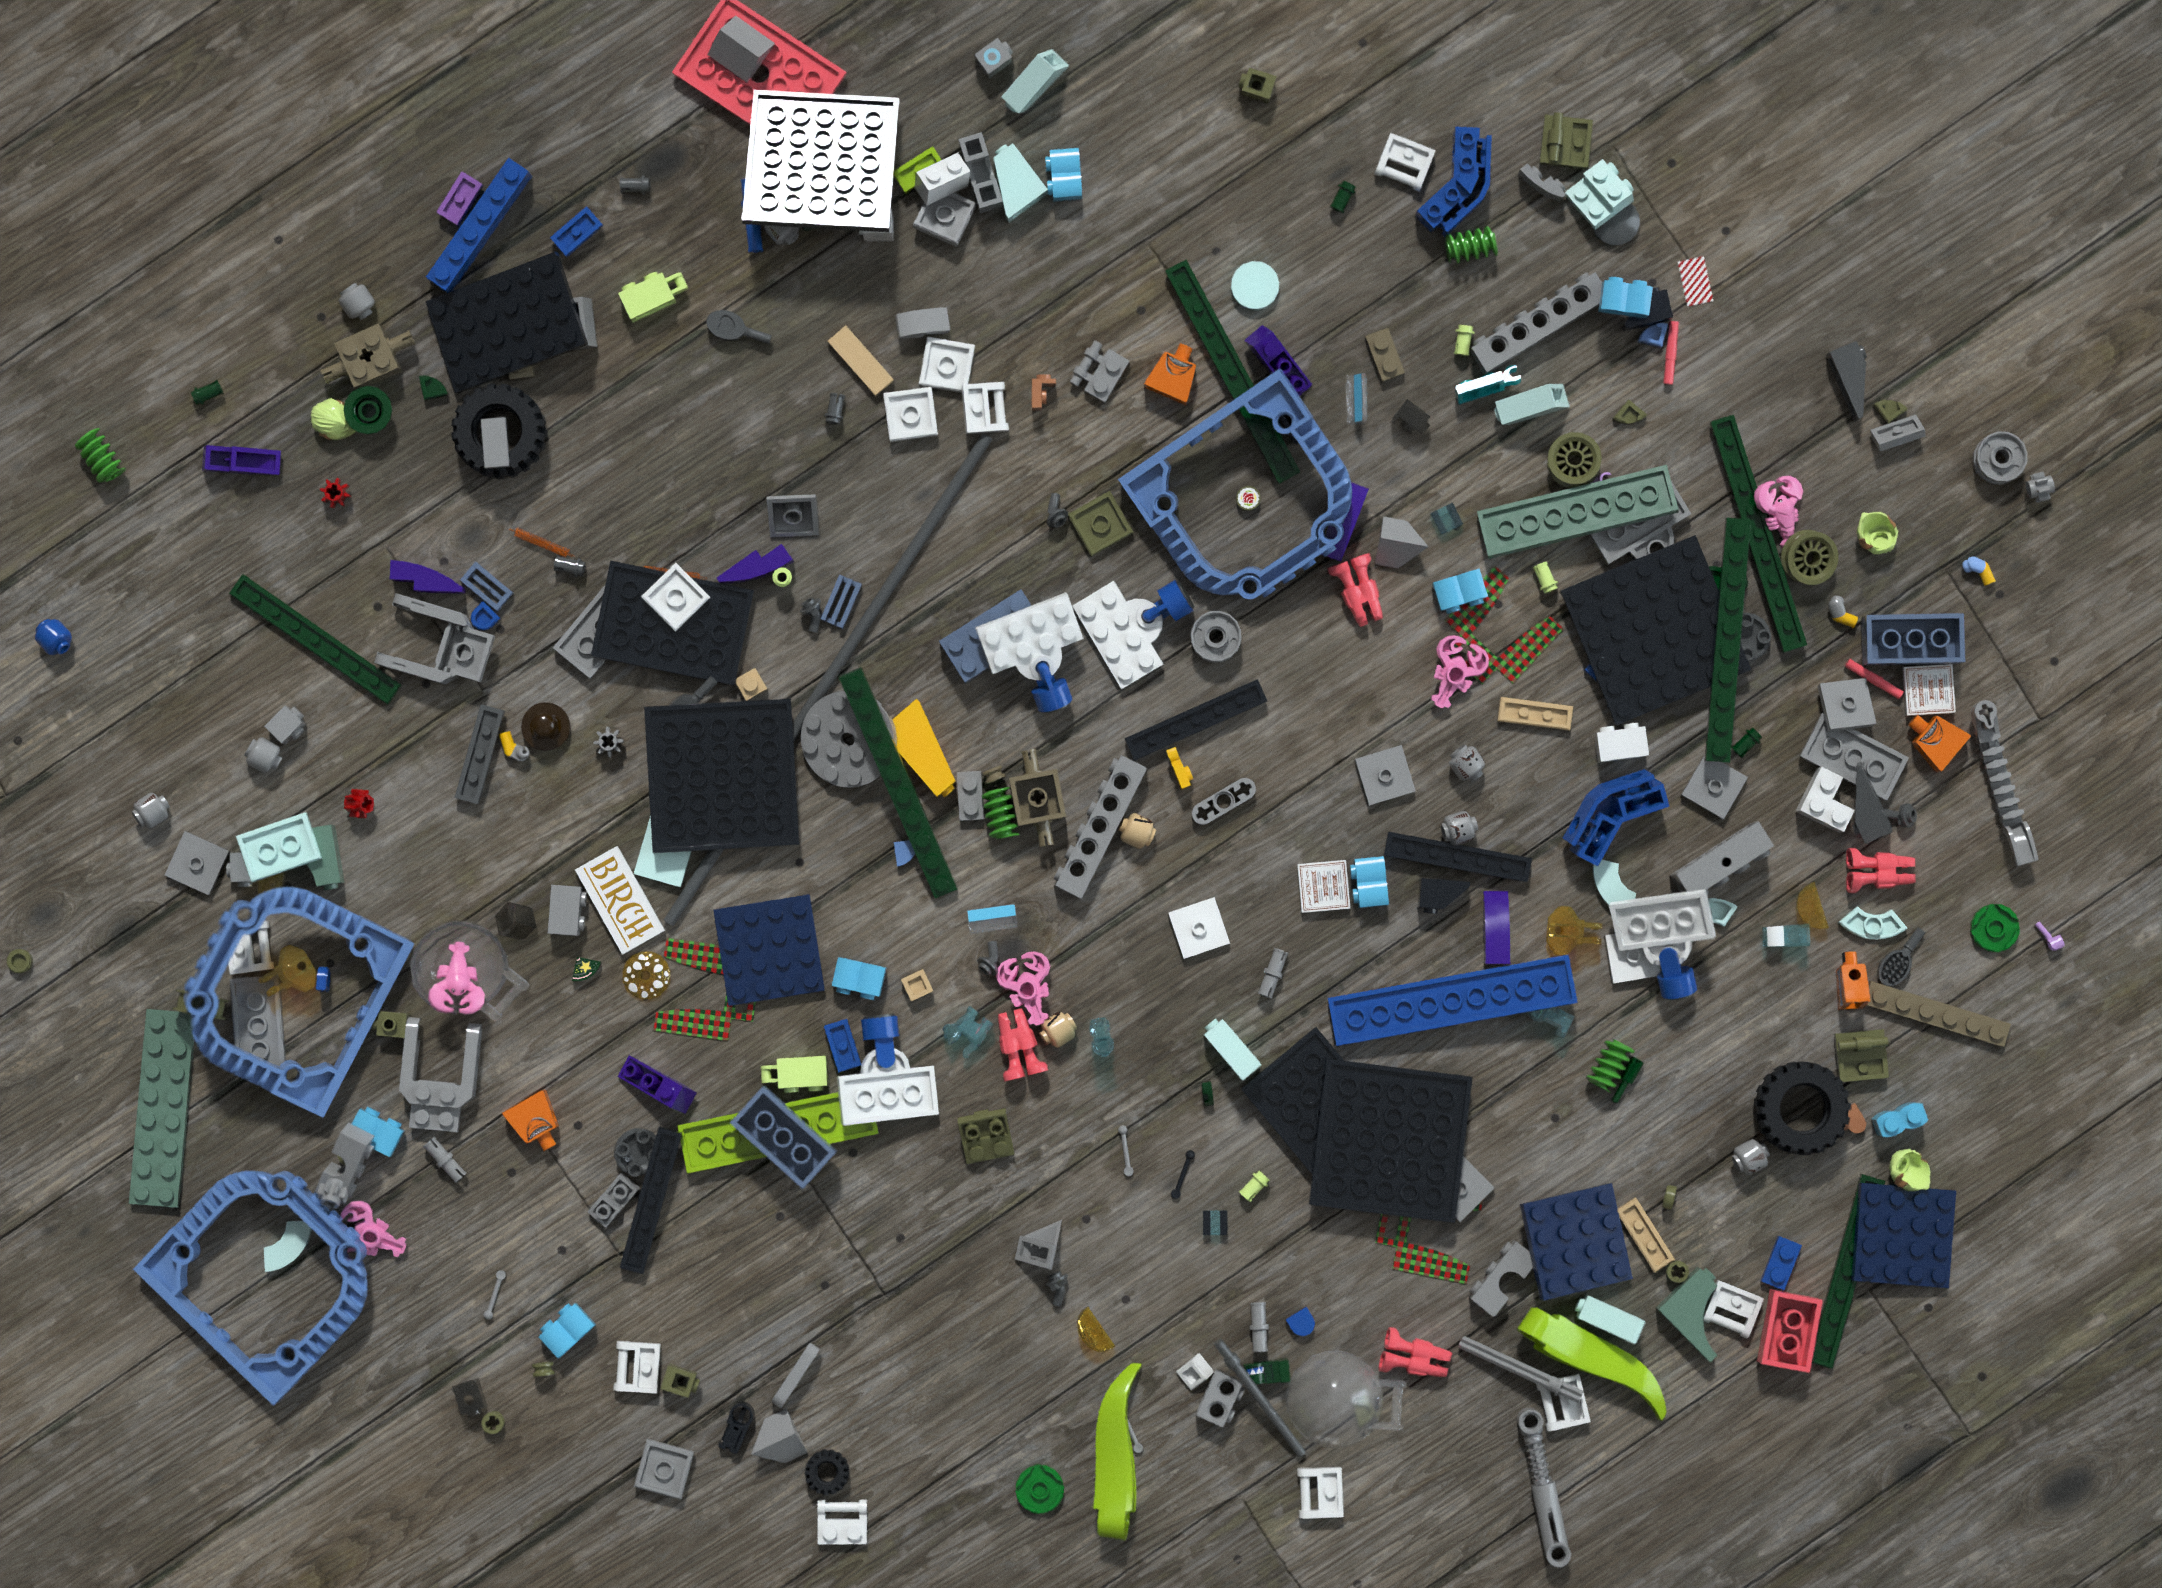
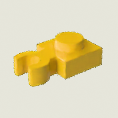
M1176 747L1166 750L1181 790L1191 786L1190 780H1193L1191 771L1188 766L1183 767Z

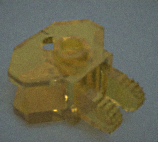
M1558 906L1548 917L1546 943L1555 955H1568L1577 944H1601V939L1598 937L1587 938L1583 937L1584 928L1592 930L1602 929V923L1584 922L1585 920L1578 918L1572 907ZM1557 926L1561 928V933L1559 935L1555 933V928Z
M289 944L280 950L279 963L274 967V970L258 979L260 984L271 980L277 974L281 979L282 983L268 989L266 992L268 997L283 988L287 989L289 987L307 992L314 988L316 969L305 950ZM299 962H304L306 964V968L300 970L297 967V964Z

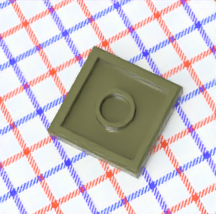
M1110 491L1068 514L1091 557L1134 533Z

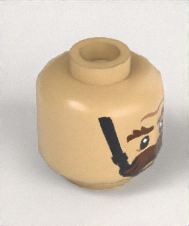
M1132 813L1128 818L1123 817L1118 827V831H1121V840L1137 849H1141L1145 845L1149 846L1156 832V829L1153 828V822L1137 813Z
M1056 1012L1041 1024L1043 1031L1039 1034L1046 1045L1051 1043L1052 1046L1059 1048L1075 1038L1077 1026L1068 1013Z

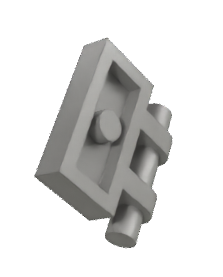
M1094 340L1091 347H1087L1085 350V357L1079 367L1076 366L1073 370L1074 375L1070 383L1078 387L1082 379L1085 380L1088 384L1084 392L1106 403L1130 361L1108 349L1103 357L1098 353L1102 344ZM1095 361L1099 363V366L1095 373L1091 375L1087 371L1092 362Z

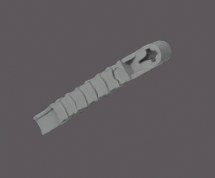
M1989 700L1980 701L1973 705L1970 715L1975 728L1976 744H1978L1980 749L1979 755L1984 763L1983 769L1986 770L1988 777L1987 783L1990 784L1991 796L1994 797L1995 809L1998 810L2000 817L1999 822L2002 823V830L2009 842L2016 867L2036 862L2039 859L2034 839L2028 823L2022 821L2021 816L2024 814V810L2018 808L2017 803L2020 800L2015 798L2013 792L2015 785H2011L2009 779L2012 775L2011 772H2007L2005 765L2008 761L2002 755L2004 747L2000 746L1998 741L2001 735L1997 719V708ZM1982 708L1988 710V714L1985 716L1979 714Z

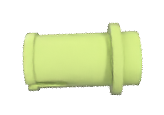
M1459 325L1458 329L1455 330L1457 332V340L1454 354L1469 356L1471 337L1475 332L1472 326Z
M1547 561L1533 567L1541 585L1540 591L1543 590L1544 594L1558 589L1556 585L1558 581L1554 580Z
M778 568L773 573V582L780 587L789 585L792 580L791 572L786 568ZM781 573H785L787 576L784 582L779 581L778 577Z
M1261 1171L1253 1173L1254 1177L1239 1191L1249 1202L1252 1201L1264 1186L1268 1187L1267 1183L1270 1180Z

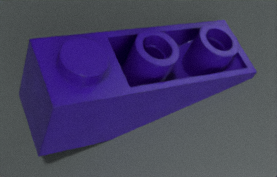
M1261 325L1244 340L1270 374L1278 369L1283 371L1299 396L1312 386V383L1270 329Z
M630 1055L617 1076L666 1106L686 1114L697 1094L696 1091Z

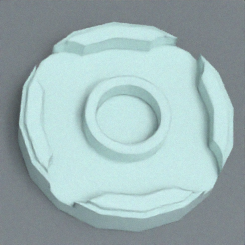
M1251 261L1243 264L1235 271L1232 277L1231 291L1234 299L1240 306L1252 310H1260L1268 307L1275 300L1279 292V280L1276 272L1269 265L1263 262Z

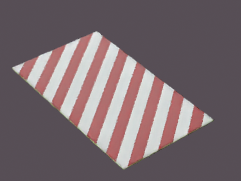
M1704 256L1679 261L1678 265L1687 306L1713 301Z

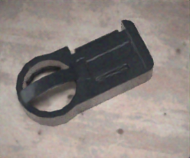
M742 1401L733 1405L729 1412L727 1427L721 1439L722 1441L718 1443L720 1448H728L734 1454L739 1452L755 1415L754 1409L749 1403ZM741 1406L742 1410L736 1421L733 1417V1412ZM748 1409L750 1412V1419L748 1422L742 1423V1420Z

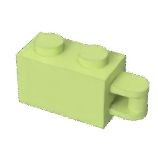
M657 272L646 275L643 282L638 284L632 282L623 286V291L618 294L631 321L634 323L676 303L674 296L687 290L688 286L681 272L667 278L664 277L663 273L657 274ZM675 281L677 288L671 290L668 284Z
M827 1056L778 1058L777 1065L761 1066V1082H778V1088H784V1093L799 1092V1087H808L809 1091H822L823 1086L828 1085ZM771 1069H777L778 1078L771 1079Z

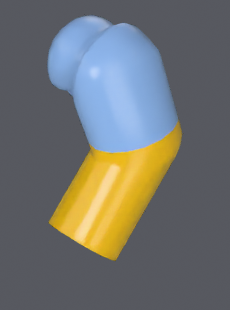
M1969 557L1968 560L1962 563L1965 572L1974 571L1979 573L1984 586L1995 582V578L1986 561L1977 557Z

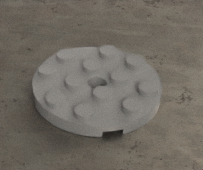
M845 691L833 692L818 700L806 714L801 729L802 750L812 770L823 780L846 788L860 787L880 777L879 769ZM876 700L897 747V733L894 722L881 706L882 704ZM845 733L853 735V745L848 746L844 742L842 737Z

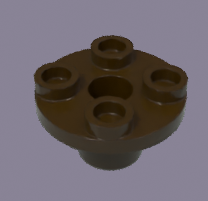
M549 702L538 703L529 708L522 719L521 730L524 739L530 746L541 751H551L562 746L569 738L570 720L567 713L560 706Z

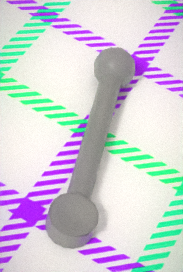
M1122 1125L1118 1128V1132L1122 1138L1125 1159L1124 1174L1131 1176L1133 1168L1130 1167L1126 1139L1128 1129Z
M503 1270L496 1273L497 1281L488 1309L483 1314L487 1320L493 1317L492 1309L501 1282L506 1277V1273Z
M1128 1420L1130 1436L1134 1443L1133 1449L1136 1453H1141L1143 1445L1138 1443Z

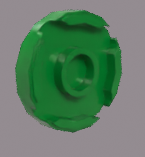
M1989 904L1981 907L1974 914L1970 922V933L1973 941L1980 948L1988 952H2001L2009 949L2017 941L2020 934L2019 920L2010 908L2002 904Z
M1036 1464L1027 1467L1020 1474L1016 1482L1018 1502L1024 1509L1032 1513L1050 1512L1060 1504L1063 1498L1064 1484L1062 1478L1054 1468L1048 1465Z

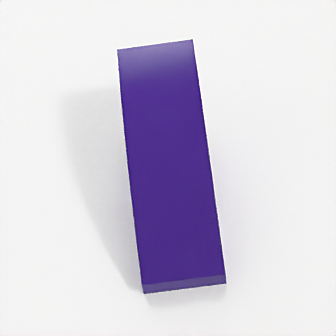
M206 445L203 449L202 471L279 475L281 451Z
M1351 482V506L1347 517L1342 523L1344 535L1334 545L1336 550L1327 555V557L1340 562L1369 490ZM1328 526L1325 535L1330 539H1334L1337 537V529L1334 526Z
M782 544L763 557L755 550L719 575L717 580L722 584L753 581L771 575L778 568H785L794 561Z
M391 560L390 580L393 582H414V591L466 594V589L435 570L405 561Z
M1483 891L1484 964H1510L1508 891Z

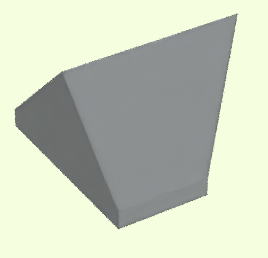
M1383 517L1374 564L1398 569L1428 548V545L1408 521Z
M1062 1220L1027 1235L1020 1236L1015 1260L1052 1270Z
M787 1408L764 1419L751 1455L787 1463L807 1453Z

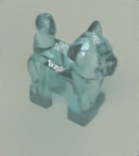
M971 1006L967 1007L966 1013L956 1023L945 1024L942 1028L944 1039L948 1042V1045L959 1041L962 1034L970 1041V1044L962 1052L964 1058H969L970 1053L974 1052L986 1038L987 1032L994 1025L985 1017L982 1018V1023H976L974 1020L978 1012Z
M1105 1017L1093 1019L1090 1021L1089 1026L1090 1035L1093 1037L1091 1042L1093 1051L1100 1057H1107L1114 1050V1039L1110 1036L1109 1020Z

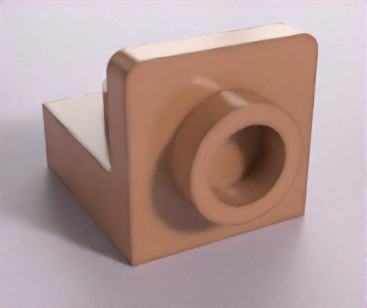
M1041 374L1037 375V379H1032V411H1041L1042 404H1046V390H1042V387L1056 386V379H1051V375Z

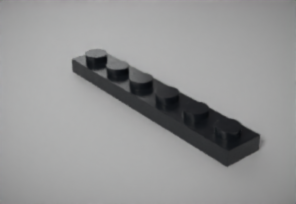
M1257 679L1126 737L1125 741L1135 761L1266 703L1267 698Z
M1393 832L1387 833L1383 855L1522 882H1528L1532 858L1463 845L1454 846L1447 842Z
M658 1127L620 1264L621 1269L640 1274L644 1273L682 1132Z

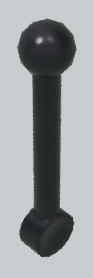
M1192 1150L1186 1152V1161L1176 1188L1171 1191V1196L1174 1199L1180 1197V1188L1190 1161L1195 1157V1153Z

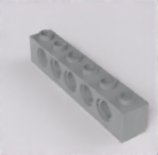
M1588 272L1575 279L1577 283L1569 288L1567 285L1561 287L1554 292L1556 294L1554 298L1549 301L1546 297L1534 304L1536 309L1529 313L1526 310L1520 312L1513 317L1515 320L1508 326L1506 323H1503L1493 329L1495 334L1488 338L1483 335L1473 341L1474 346L1470 349V353L1483 374L1490 373L1598 307L1602 282L1596 272L1590 276ZM1574 292H1583L1586 296V301L1577 302L1574 298ZM1562 304L1565 307V314H1556L1553 310V305ZM1533 317H1542L1545 321V326L1541 328L1536 327L1532 321ZM1521 329L1524 333V339H1514L1512 330ZM1494 341L1501 342L1504 346L1503 352H1494L1491 348V343Z
M1122 755L1119 760L1114 758L1108 770L1112 773L1109 780H1103L1097 793L1101 794L1098 802L1092 801L1086 813L1090 816L1087 824L1081 823L1075 835L1079 838L1076 846L1070 845L1064 857L1068 859L1065 867H1059L1054 876V880L1057 881L1056 887L1082 899L1147 770L1146 767ZM1118 776H1124L1128 780V786L1123 790L1117 789L1114 785V780ZM1106 798H1114L1116 800L1117 808L1114 811L1104 809L1103 802ZM1097 819H1101L1106 823V829L1102 833H1096L1092 829V823ZM1085 841H1091L1095 845V851L1091 855H1086L1081 851V845ZM1074 863H1081L1084 866V873L1079 877L1073 876L1070 872V867Z

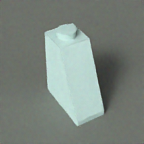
M1052 49L1037 54L1002 95V98L1006 101L1005 105L1013 112L1022 113L1026 111L1069 65Z
M1005 144L995 152L994 165L1006 219L1010 222L1046 196L1048 189L1015 145L1007 146Z
M1546 384L1496 401L1495 415L1502 425H1511L1563 410L1570 406L1563 384Z
M1215 1018L1205 1027L1207 1032L1203 1035L1241 1080H1244L1262 1065L1223 1019L1218 1022Z
M1585 1294L1584 1298L1580 1297L1574 1309L1577 1312L1576 1317L1634 1344H1636L1645 1323L1644 1320Z

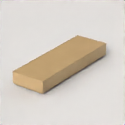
M846 325L828 340L833 349L875 396L894 381Z
M1500 697L1497 721L1570 731L1573 706Z
M1636 1197L1618 1208L1620 1220L1654 1273L1675 1260Z

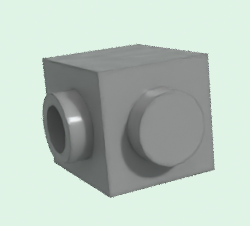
M284 706L264 727L282 744L286 745L291 739L296 740L304 732L303 727L306 723L302 720L304 715L295 706L292 709Z
M230 853V863H227L226 866L227 877L230 878L231 882H238V887H253V882L250 880L242 853Z

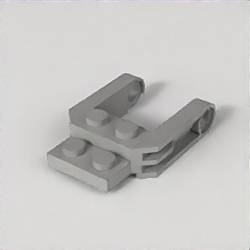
M395 593L392 606L442 620L449 624L444 631L435 660V668L377 652L374 663L444 685L460 676L481 682L495 636L475 630L467 615L461 612Z
M408 1017L405 1029L399 1091L411 1104L409 1128L459 1132L461 1108L476 1096L482 1024H468L461 1085L454 1082L416 1080L420 1046L418 1032L421 1018Z

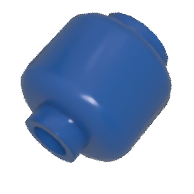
M46 619L37 626L35 640L48 655L64 654L70 648L72 634L61 621Z

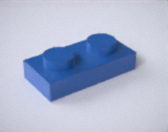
M586 206L552 235L550 239L568 257L602 228L603 224Z
M848 1019L825 1025L824 1029L838 1072L860 1066L862 1063Z
M1777 1236L1760 1281L1785 1290L1802 1245Z

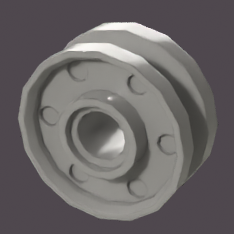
M1998 431L1988 435L1977 444L1973 452V466L1982 480L1991 484L2002 485L2017 478L2024 471L2028 453L2024 443L2018 436L2010 432ZM1996 452L2002 453L2004 455V464H2000L1996 461Z
M1210 611L1201 615L1194 623L1191 630V644L1195 652L1203 660L1212 663L1224 662L1232 658L1238 651L1241 644V629L1238 622L1230 614L1222 611ZM1212 631H1220L1223 634V640L1219 643L1211 642L1209 635Z

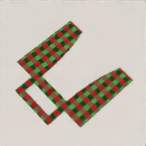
M1496 566L1483 578L1488 597L1483 598L1484 603L1470 607L1469 603L1460 605V611L1451 613L1444 620L1461 635L1460 637L1467 641L1466 644L1469 647L1470 644H1475L1486 651L1490 666L1486 669L1485 673L1473 676L1481 684L1496 669L1514 683L1564 629L1550 616L1518 638L1499 658L1471 633L1491 610L1509 579ZM1455 643L1454 647H1459L1462 643ZM1456 653V654H1452V655H1450V656H1451V657H1455V656H1461V655H1460L1459 653ZM1464 659L1467 664V667H1470L1469 662L1466 659Z
M671 938L666 939L664 957L696 969L723 974L719 945ZM727 994L724 1011L679 1009L656 1012L653 1031L728 1041L731 1019L753 1022L756 1002L748 1003L747 1014L735 1012L736 1005L728 1006Z
M1483 1200L1472 1211L1481 1210ZM1381 1214L1375 1243L1397 1247L1392 1269L1467 1284L1470 1265L1436 1250L1406 1243L1411 1217L1400 1216L1396 1240L1384 1237L1388 1215Z

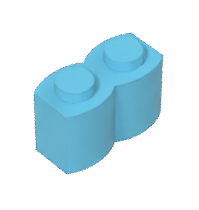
M1079 148L1050 150V157H1045L1046 171H1051L1052 180L1047 181L1048 195H1053V201L1082 199Z
M1609 277L1608 280L1602 282L1598 312L1647 318L1650 312L1653 287L1647 286L1646 281L1633 280V283L1630 284L1623 282V278Z
M1480 568L1432 583L1440 611L1446 610L1447 614L1460 611V605L1469 603L1470 607L1483 604V598L1488 597Z
M1384 856L1354 859V865H1350L1351 879H1356V889H1352L1354 904L1358 903L1359 908L1389 905Z
M838 957L832 986L837 987L836 992L850 995L851 991L860 992L861 998L874 1000L875 996H881L887 968Z
M1908 1102L1900 1105L1894 1111H1882L1871 1120L1878 1136L1892 1137L1900 1134L1905 1128L1913 1129L1924 1125L1928 1121V1117L1922 1103Z
M368 1106L365 1110L359 1109L352 1125L374 1135L371 1143L374 1146V1150L392 1157L405 1131L400 1128L402 1124L392 1118H388L386 1121L378 1117L380 1112Z
M569 1303L558 1312L560 1317L554 1323L549 1320L540 1329L542 1334L539 1338L558 1359L596 1325L577 1303L572 1306Z

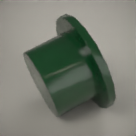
M372 386L359 387L351 392L345 400L343 409L345 420L349 426L358 433L367 435L378 433L384 429L390 422L393 411L391 401L386 393Z

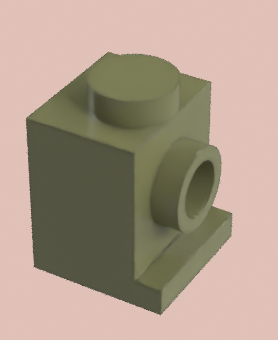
M1249 68L1247 74L1242 73L1238 87L1242 88L1241 95L1269 104L1277 76ZM1259 83L1261 88L1255 90L1252 88V84Z
M379 1011L372 1024V1029L377 1030V1036L405 1038L406 1022L411 1013ZM387 1020H392L394 1023L391 1029H388L385 1025Z
M670 1363L667 1367L661 1389L689 1398L691 1392L696 1394L700 1379L696 1378L697 1372ZM680 1376L686 1378L687 1383L685 1385L678 1383Z

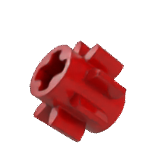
M336 478L335 483L326 480L327 486L320 488V491L325 494L322 501L328 502L330 500L331 508H335L336 503L344 507L345 503L343 501L346 498H351L346 493V489L350 486L348 484L340 486L341 479ZM337 488L341 493L340 496L336 495L334 498L330 493Z
M351 789V794L345 796L344 809L350 812L349 817L367 818L366 813L373 811L374 798L368 795L369 790Z

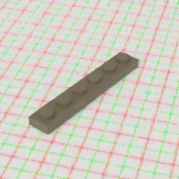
M1869 981L1870 1002L1866 1006L1997 1046H2005L2011 1026L2010 1023Z

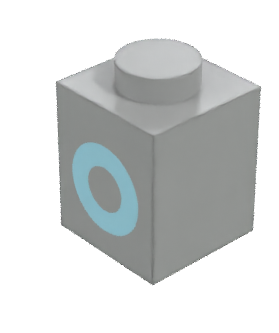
M997 38L974 54V57L980 68L990 79L1012 63L1011 54H1013V51L1005 41L1001 43Z

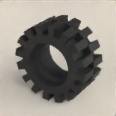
M823 1449L820 1452L814 1453L808 1460L805 1469V1480L810 1485L809 1487L812 1490L814 1489L816 1493L833 1495L841 1490L849 1478L850 1469L846 1458L840 1452L837 1453L832 1449ZM831 1463L835 1466L837 1475L832 1481L826 1482L819 1478L818 1468L821 1464Z

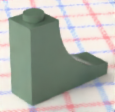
M335 825L314 827L312 829L322 859L308 863L307 866L314 876L317 887H323L324 891L338 889V884L344 883V876Z
M1696 1267L1688 1275V1278L1681 1282L1656 1309L1707 1361L1711 1362L1717 1354L1712 1350L1707 1341L1703 1317L1706 1303L1717 1287L1713 1282L1716 1277L1707 1268L1702 1270Z

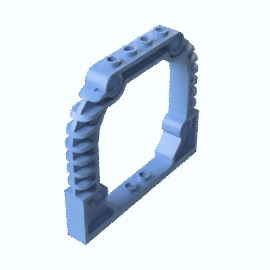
M1281 369L1272 373L1118 479L1183 574L1193 584L1210 593L1218 595L1240 594L1245 599H1254L1261 594L1265 598L1276 590L1274 585L1280 581L1286 584L1296 577L1294 573L1296 570L1302 567L1305 571L1316 563L1314 558L1320 554L1326 557L1336 550L1334 545L1344 535L1342 523L1347 517L1352 501V484L1347 468ZM1245 406L1249 413L1271 418L1273 420V427L1277 432L1281 434L1291 432L1324 481L1328 491V510L1314 521L1311 528V537L1264 569L1248 566L1231 575L1214 568L1202 556L1174 512L1178 507V498L1173 492L1169 491L1168 483L1171 465L1167 458L1187 444H1190L1191 447L1203 440L1201 436L1208 430L1213 433L1223 426L1222 420ZM1283 414L1289 415L1292 419V424L1289 428H1284L1279 423V419ZM1162 497L1170 499L1171 507L1169 510H1164L1160 507L1159 501ZM1327 526H1334L1337 529L1336 538L1330 539L1325 535V528ZM1247 580H1252L1256 583V592L1250 593L1245 590L1244 584Z
M295 887L275 888L257 895L250 902L245 900L237 901L228 912L224 911L219 920L221 927L217 934L213 933L207 943L209 949L206 955H201L195 968L198 970L194 978L190 977L185 984L184 1005L191 1013L190 1022L194 1040L200 1051L209 1061L234 1075L270 1091L278 1097L324 1117L414 943L310 891ZM247 908L250 912L249 916L244 920L238 919L237 914L239 910ZM288 912L303 916L347 938L346 945L348 949L357 957H365L371 976L378 980L366 1006L362 1005L357 1013L356 1018L358 1021L355 1027H350L345 1036L347 1042L334 1066L323 1062L312 1067L302 1068L294 1060H287L280 1066L275 1065L232 1045L218 1034L212 1023L219 1005L218 997L214 990L242 936L258 931L266 917L270 914ZM359 938H365V946L362 949H355V941ZM194 997H203L204 1001L201 1006H191V1001ZM297 1069L298 1073L294 1079H286V1072L288 1070Z
M241 1171L228 1175L213 1185L133 1270L274 1406L317 1363L319 1358L360 1315L368 1292L367 1272L362 1262L366 1257L367 1249L365 1244L359 1239L360 1234L354 1228H348L342 1222L343 1219L339 1213L334 1210L330 1211L327 1207L323 1206L321 1200L318 1199L319 1195L317 1193L313 1194L301 1177H295L288 1171H281L274 1175L262 1171ZM278 1179L285 1181V1191L277 1186ZM258 1193L272 1205L280 1206L287 1204L331 1247V1263L343 1275L340 1296L332 1309L301 1341L295 1339L288 1340L277 1348L276 1353H258L250 1359L230 1340V1335L224 1329H219L213 1323L212 1317L204 1311L201 1312L182 1291L188 1286V1263L197 1259L201 1249L197 1242L200 1237L234 1201L241 1196ZM182 1246H186L189 1249L188 1257L181 1253ZM348 1247L356 1250L357 1256L355 1259L349 1257L347 1253ZM286 1348H291L294 1351V1359H290L286 1355Z

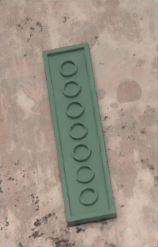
M1667 465L1477 511L1488 559L1679 513Z
M146 1009L129 1204L178 1208L180 1205L194 1050V1037L190 1022L191 1014Z

